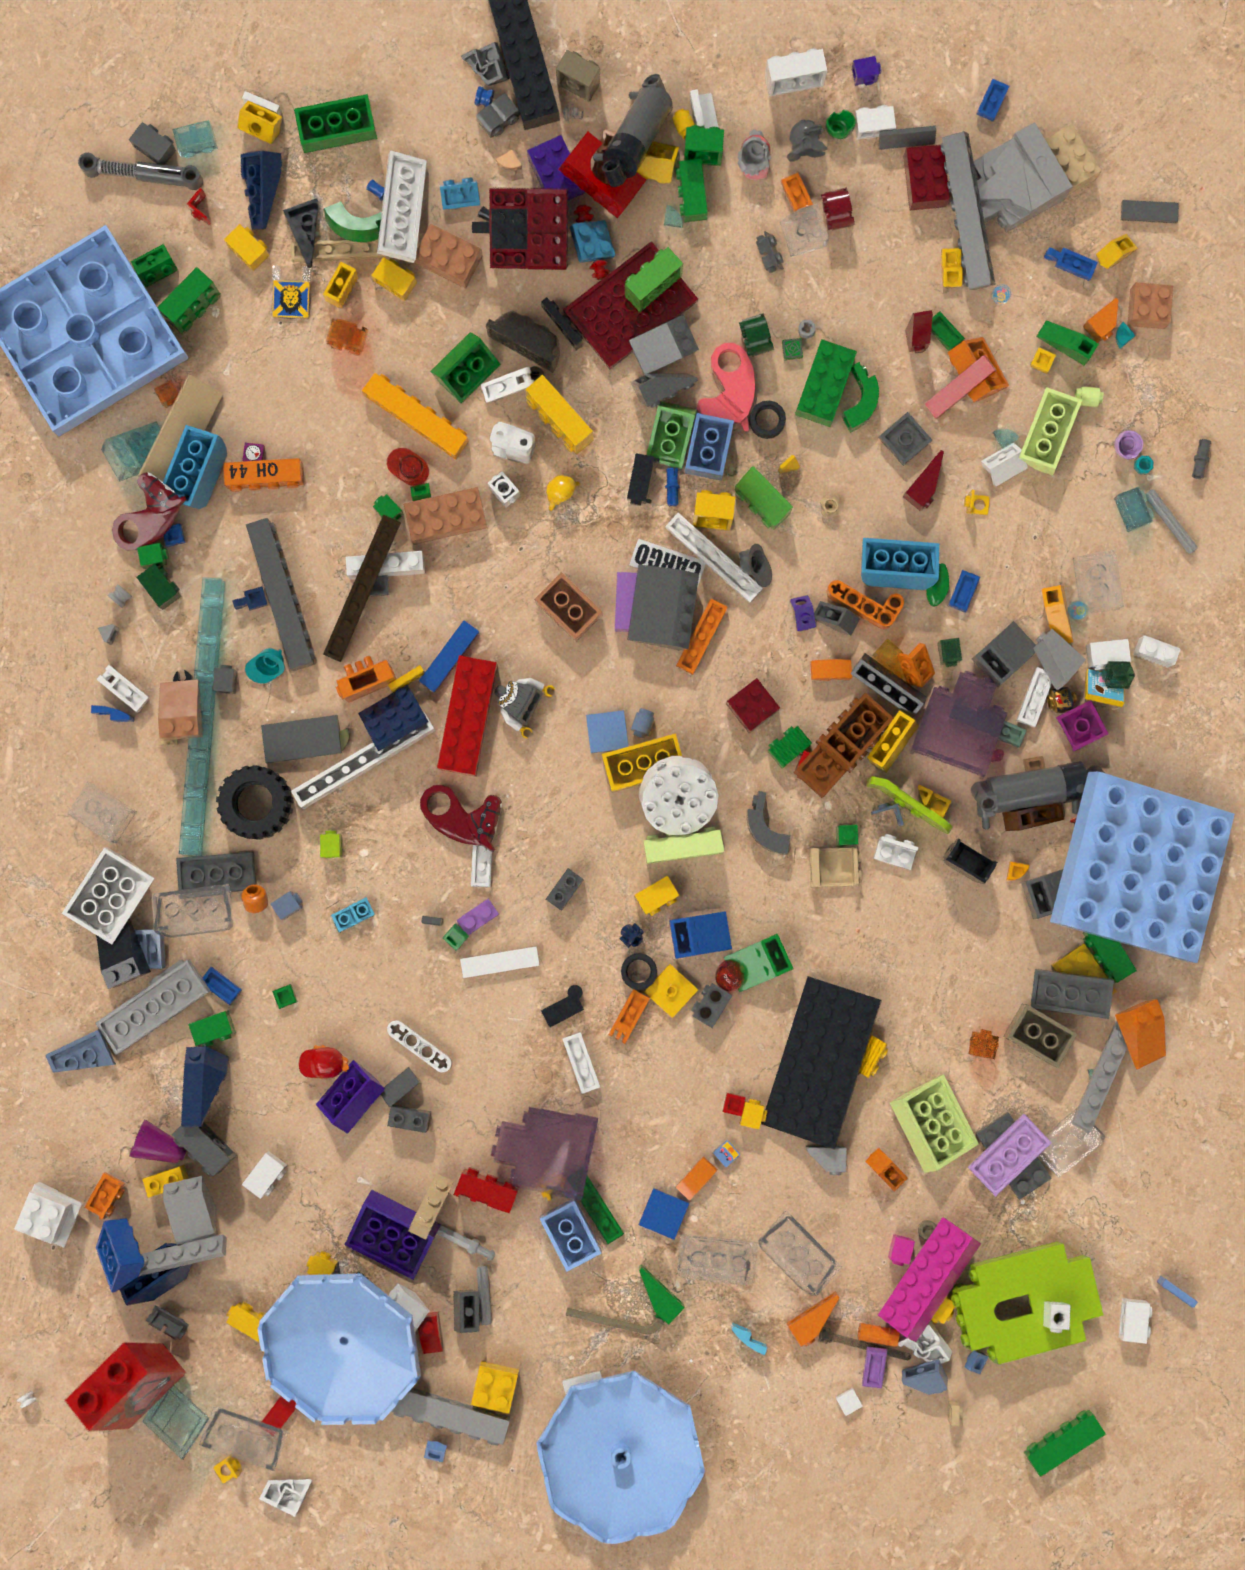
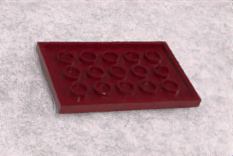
M652 241L563 309L565 315L609 370L633 352L628 340L681 315L698 302L696 295L681 277L641 312L625 297V281L632 274L636 275L640 272L641 266L655 259L654 256L659 251Z

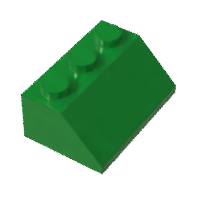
M469 332L430 372L459 403H462L501 364L482 339Z

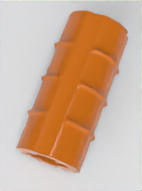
M860 1323L857 1339L897 1347L900 1332L892 1328Z

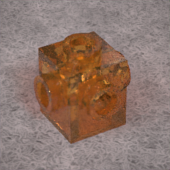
M981 1029L980 1032L972 1031L968 1054L995 1059L999 1047V1036H994L992 1031Z

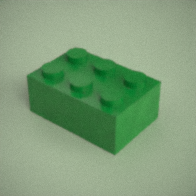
M196 267L157 308L163 317L182 334L192 327L193 322L197 318L205 314L206 308L210 304H214L219 299L220 292L214 282Z

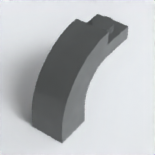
M758 791L757 795H753L752 806L755 807V810L747 809L746 818L749 831L754 840L764 849L773 853L787 855L791 835L776 833L767 827L763 818L766 792Z

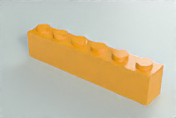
M374 373L362 389L363 395L456 460L469 442L467 433L461 428L455 429L452 427V423L445 417L439 418L435 415L436 411L431 407L427 406L425 408L420 404L421 401L415 396L409 397L401 386H394L389 383L390 379L385 375L381 374L379 376L377 373Z

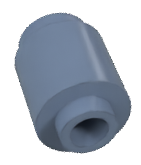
M642 708L639 709V712H636L631 730L634 731L633 735L644 738L645 735L649 736L655 719L653 712Z

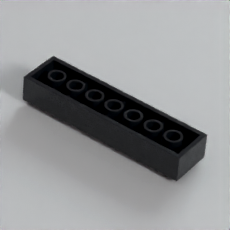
M488 0L524 130L560 121L558 106L528 0Z

